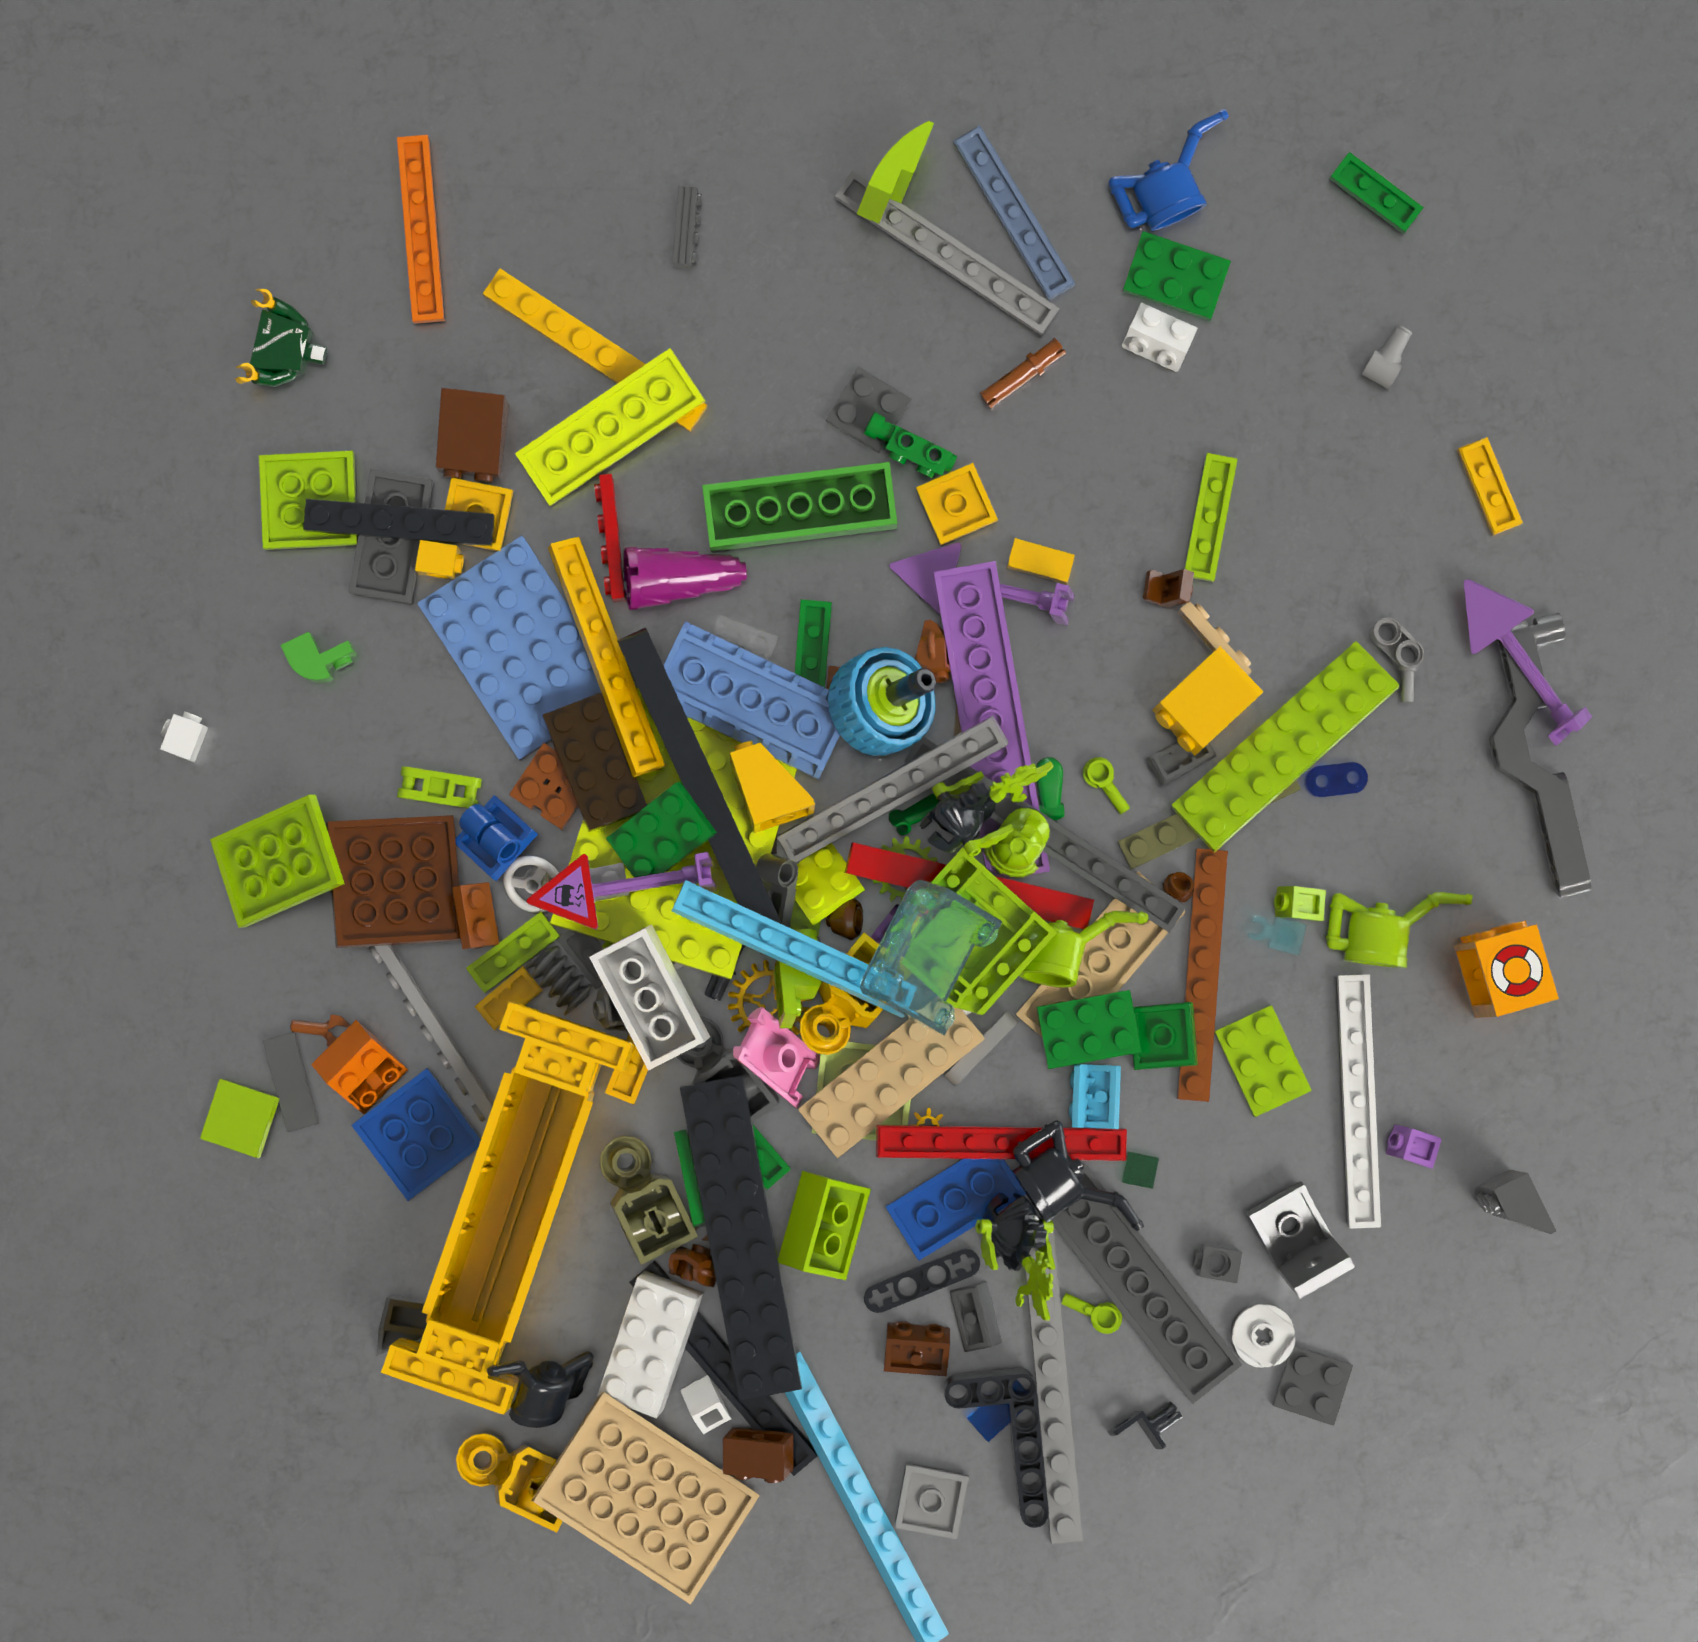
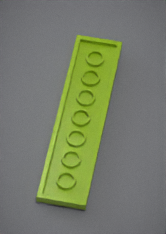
M1355 641L1172 804V809L1215 853L1398 690V682Z

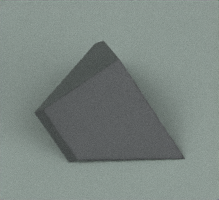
M392 1294L386 1297L378 1331L377 1356L388 1352L390 1345L399 1338L413 1341L422 1338L427 1325L426 1318L428 1315L422 1313L425 1302Z

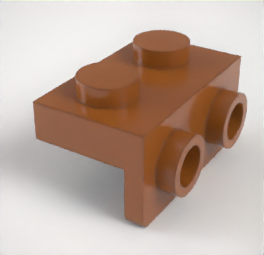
M489 882L452 887L462 950L498 945V929Z

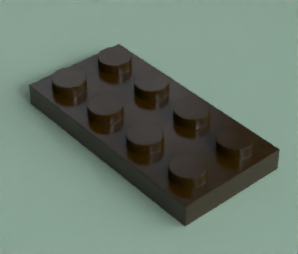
M601 692L542 715L588 832L636 815L647 806L638 781L631 773Z

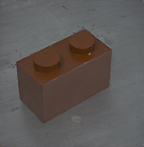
M732 1427L723 1437V1474L734 1475V1478L739 1480L761 1478L767 1483H779L784 1481L793 1471L792 1433Z

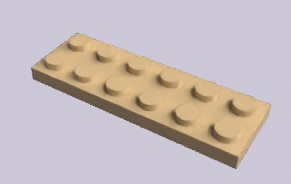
M1136 872V874L1149 881L1140 872ZM1114 898L1095 921L1103 917L1104 913L1111 911L1138 912ZM1149 919L1143 924L1115 923L1113 927L1110 926L1086 943L1075 986L1063 988L1040 985L1015 1015L1041 1037L1037 1006L1118 992L1168 932Z
M936 996L798 1108V1110L838 1159L874 1130L876 1125H880L985 1040V1037L962 1009L948 1006L941 998Z

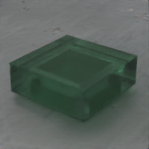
M1127 1151L1121 1182L1153 1189L1159 1158Z

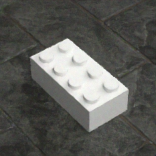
M652 924L589 957L648 1071L710 1038Z
M647 1271L640 1274L633 1288L597 1396L603 1391L624 1406L657 1418L665 1408L704 1292Z

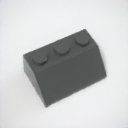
M1509 1170L1477 1186L1480 1194L1476 1196L1484 1212L1489 1211L1493 1216L1533 1230L1549 1234L1556 1232L1528 1173Z

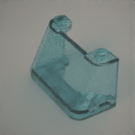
M918 880L909 887L862 977L860 990L873 1000L945 1036L955 1019L954 1007L946 1001L974 946L985 947L993 943L998 936V930L1002 921L946 887Z

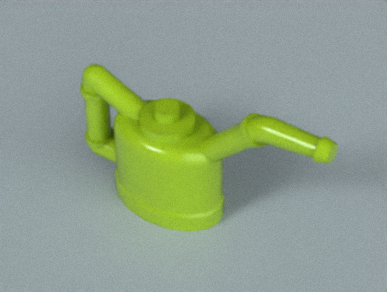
M1435 892L1431 895L1428 894L1427 898L1405 915L1397 916L1395 915L1396 911L1388 909L1389 904L1376 902L1375 908H1367L1342 893H1336L1332 896V901L1329 905V908H1331L1328 934L1325 937L1327 939V946L1333 950L1345 951L1344 961L1382 967L1407 968L1410 926L1434 907L1437 908L1439 904L1472 905L1473 895L1467 893L1464 895ZM1343 910L1352 913L1349 921L1348 938L1340 937Z
M1111 911L1104 913L1103 917L1080 933L1074 932L1068 926V923L1063 920H1056V923H1048L1058 933L1019 976L1027 981L1041 985L1063 988L1073 987L1077 984L1078 972L1087 942L1110 926L1113 927L1115 923H1146L1148 921V914L1144 912Z

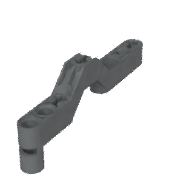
M1560 613L1534 618L1533 626H1528L1527 621L1524 620L1511 629L1515 638L1543 675L1537 646L1565 640V627ZM1498 639L1512 703L1489 738L1495 769L1533 793L1558 897L1562 898L1589 892L1592 888L1591 878L1567 777L1564 772L1551 774L1531 761L1524 732L1536 710L1545 709L1548 706Z

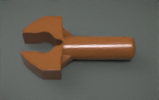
M330 1015V1020L326 1023L294 1019L291 1021L290 1030L297 1033L323 1036L327 1040L326 1046H330L338 1037L329 1030L334 1029L336 1026L349 1027L350 1024L342 1016Z

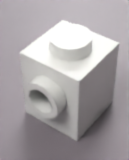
M184 711L182 717L173 714L172 719H167L163 726L161 736L164 737L160 749L195 762L208 727L200 724L201 717Z
M708 1375L680 1390L692 1418L703 1434L731 1420L720 1393Z

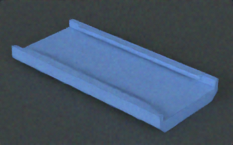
M685 621L663 666L686 716L740 743L752 741L753 745L761 743L776 760L819 780L840 737L829 711V690Z

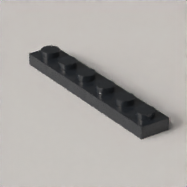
M306 499L303 530L305 532L416 541L425 540L492 547L495 515Z

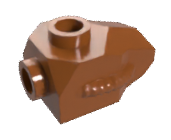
M925 620L915 660L922 668H927L934 674L936 683H944L952 678L944 632L934 621Z

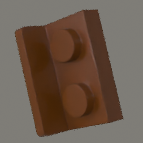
M905 1321L887 1323L884 1371L947 1377L950 1328L942 1327L938 1324H929L927 1326L914 1325Z

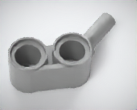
M1390 617L1382 618L1370 629V640L1375 646L1381 648L1392 659L1398 671H1401V702L1412 703L1414 702V671H1417V665L1424 658L1423 647L1397 620ZM1381 625L1389 626L1392 629V640L1385 641L1380 638L1378 630ZM1407 647L1413 650L1415 653L1413 663H1406L1402 660L1400 655L1402 648Z

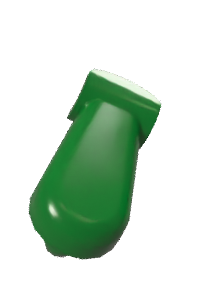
M1046 757L1038 761L1036 768L1048 762H1052L1054 767L1047 772L1046 776L1037 781L1040 800L1038 805L1040 812L1055 821L1063 818L1065 815L1064 804L1061 803L1063 768L1057 759Z
M934 793L930 794L903 811L898 809L892 810L888 816L889 822L892 826L896 827L899 835L904 836L911 831V825L921 822L922 818L935 808L939 801Z

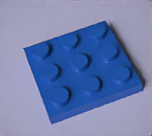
M426 1068L351 1125L407 1201L411 1200L476 1151L481 1141V1137L429 1068Z

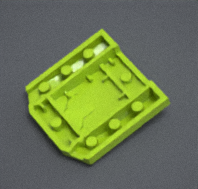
M963 847L888 930L901 963L948 1006L984 1015L1058 933L977 859L969 857Z

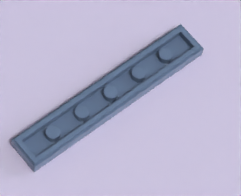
M979 125L953 140L955 148L1046 299L1050 301L1074 287V280L981 126Z

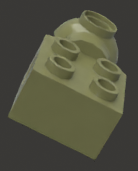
M621 1136L614 1138L606 1144L601 1153L600 1167L607 1181L619 1188L610 1205L636 1259L642 1265L697 1238L698 1235L672 1180L667 1175L650 1174L652 1159L650 1151L644 1142L635 1137ZM630 1153L633 1157L632 1164L625 1169L619 1168L617 1166L618 1157L621 1154Z

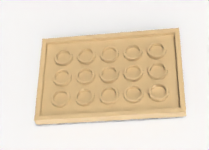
M601 1391L531 1501L691 1605L760 1495L732 1476L723 1474L721 1469Z

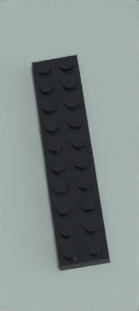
M739 1075L681 1086L682 1103L739 1401L801 1390V1376L744 1076Z

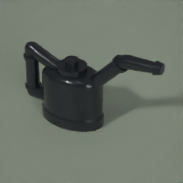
M1055 1120L1048 1125L1045 1124L1044 1128L1023 1142H1018V1145L1013 1148V1155L1020 1166L1012 1172L1046 1224L1080 1199L1117 1207L1136 1231L1144 1227L1142 1220L1138 1218L1127 1199L1118 1194V1192L1083 1187L1080 1181L1083 1179L1080 1171L1084 1169V1166L1078 1158L1072 1160L1068 1155L1063 1125L1060 1121ZM1052 1138L1054 1147L1048 1148L1031 1160L1028 1153Z
M585 1351L563 1365L554 1361H544L530 1370L527 1369L523 1361H511L497 1366L492 1365L487 1369V1373L490 1377L513 1374L521 1381L518 1393L509 1412L512 1421L525 1427H547L557 1423L562 1418L567 1400L577 1398L583 1392L584 1382L589 1370L593 1366L594 1355L590 1351Z

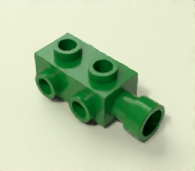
M876 412L872 414L863 434L874 440L877 437L885 441L884 449L890 451L887 457L903 465L906 460H909L918 465L916 471L930 478H933L934 474L942 476L944 471H951L957 455L897 425L885 421L886 417ZM904 435H907L910 439V443L906 447L901 444V438ZM932 449L938 452L935 460H931L929 457V452Z

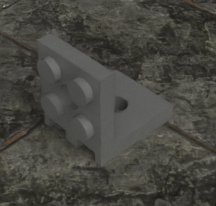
M1302 1181L1246 1212L1279 1274L1299 1299L1355 1268L1350 1256L1332 1237ZM1289 1217L1296 1218L1297 1224L1293 1230H1282V1223L1285 1219Z

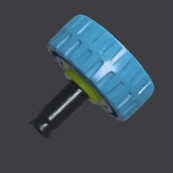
M873 648L858 654L844 663L833 676L828 695L832 721L842 738L862 753L872 756H888L900 752L920 741L932 725L936 709L934 693L936 685L935 676L927 668H922L910 655L895 648Z

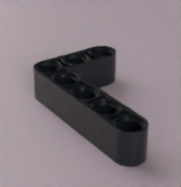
M1011 1368L955 1374L948 1377L943 1385V1392L946 1402L953 1408L961 1409L1008 1404L1018 1507L1021 1519L1030 1528L1043 1526L1049 1518L1037 1387L1033 1375L1025 1368ZM1019 1378H1025L1029 1380L1030 1385L1025 1391L1018 1392L1013 1389L1014 1381ZM993 1381L997 1383V1391L992 1395L982 1393L981 1387L985 1382ZM959 1384L965 1386L967 1391L963 1397L954 1398L949 1394L951 1387ZM1026 1409L1033 1413V1417L1029 1422L1020 1423L1016 1420V1415L1020 1410ZM1023 1442H1034L1036 1444L1035 1450L1031 1454L1021 1453L1019 1447ZM1033 1472L1038 1474V1482L1031 1486L1022 1482L1024 1475ZM1031 1504H1038L1042 1507V1511L1038 1516L1030 1517L1025 1513L1026 1508Z

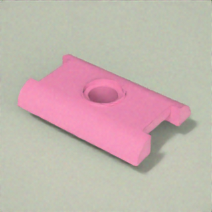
M763 1007L757 1008L749 1015L748 1020L751 1022V1025L741 1046H734L733 1056L794 1108L798 1109L803 1096L796 1089L805 1069L817 1068L820 1056L810 1050L788 1028L779 1029V1021Z

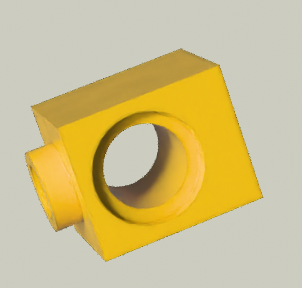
M420 540L415 567L418 575L454 580L456 573H462L464 555L460 554L458 546Z

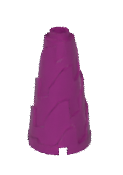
M625 547L623 553L624 582H626L627 586L625 596L629 610L671 604L672 600L701 597V594L731 590L733 587H739L741 581H746L747 579L746 563L740 562L739 557H733L732 555L699 554L698 551H669V548Z

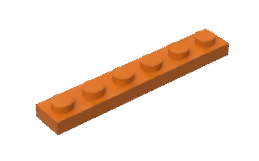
M429 136L397 137L413 324L445 321Z

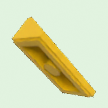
M1015 538L1007 569L1067 585L1075 555Z

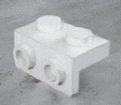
M1141 302L1122 343V347L1163 367L1178 372L1198 328Z

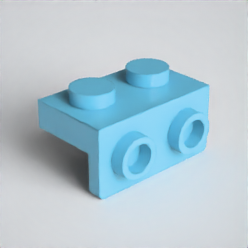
M1074 1065V1070L1070 1076L1073 1102L1069 1107V1117L1072 1121V1127L1119 1129L1121 1066Z

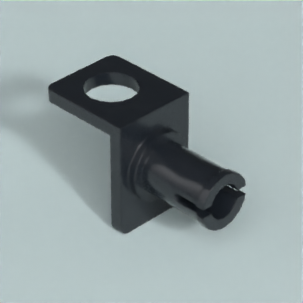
M1170 1401L1151 1417L1146 1416L1143 1411H1135L1107 1432L1110 1436H1116L1137 1421L1156 1449H1164L1167 1446L1162 1440L1160 1433L1176 1421L1181 1420L1182 1415L1180 1411L1176 1413L1175 1410L1178 1408Z

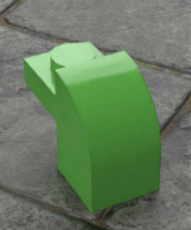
M310 632L280 645L292 669L303 678L317 683L334 680L329 668L334 666L335 670L341 669L351 664V658L357 655L352 643L349 641L321 653L314 636Z

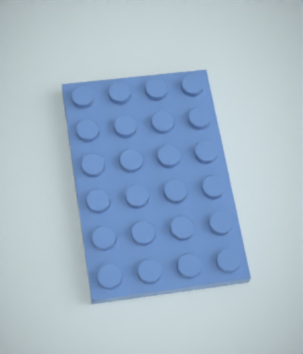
M523 535L503 547L501 551L492 554L417 603L519 761L538 750L543 743L547 744L552 741L542 718L543 714L601 692L572 612Z

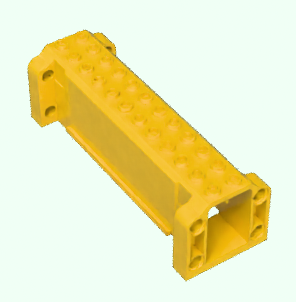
M508 1002L499 1030L523 1037L525 1040L516 1066L512 1068L511 1074L504 1072L422 1309V1313L428 1315L426 1318L427 1325L421 1342L399 1338L390 1345L381 1370L383 1374L503 1415L512 1406L520 1380L512 1374L490 1377L487 1369L492 1365H499L505 1344L512 1341L593 1105L592 1100L595 1094L593 1088L601 1065L619 1071H627L635 1047L633 1042L514 1002Z

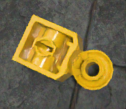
M865 932L846 953L905 982L912 974L899 960ZM822 982L819 993L824 1004L812 1006L804 1013L800 1021V1034L803 1042L810 1050L824 1055L837 1053L846 1046L850 1038V1025L867 1028L883 1009L828 983ZM822 1025L826 1027L830 1033L829 1037L821 1036L818 1033L817 1026Z
M485 1433L473 1435L463 1442L458 1449L456 1464L457 1470L465 1481L479 1487L494 1485L495 1498L498 1505L556 1533L558 1532L563 1521L531 1501L557 1461L556 1459L525 1444L508 1453L504 1444L498 1438ZM480 1451L488 1452L490 1457L489 1463L483 1468L475 1467L473 1462L474 1456Z

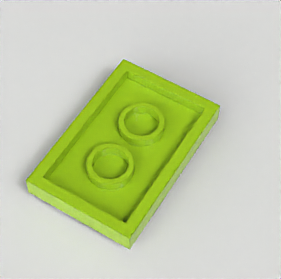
M1272 1005L1214 1032L1253 1117H1257L1312 1091Z

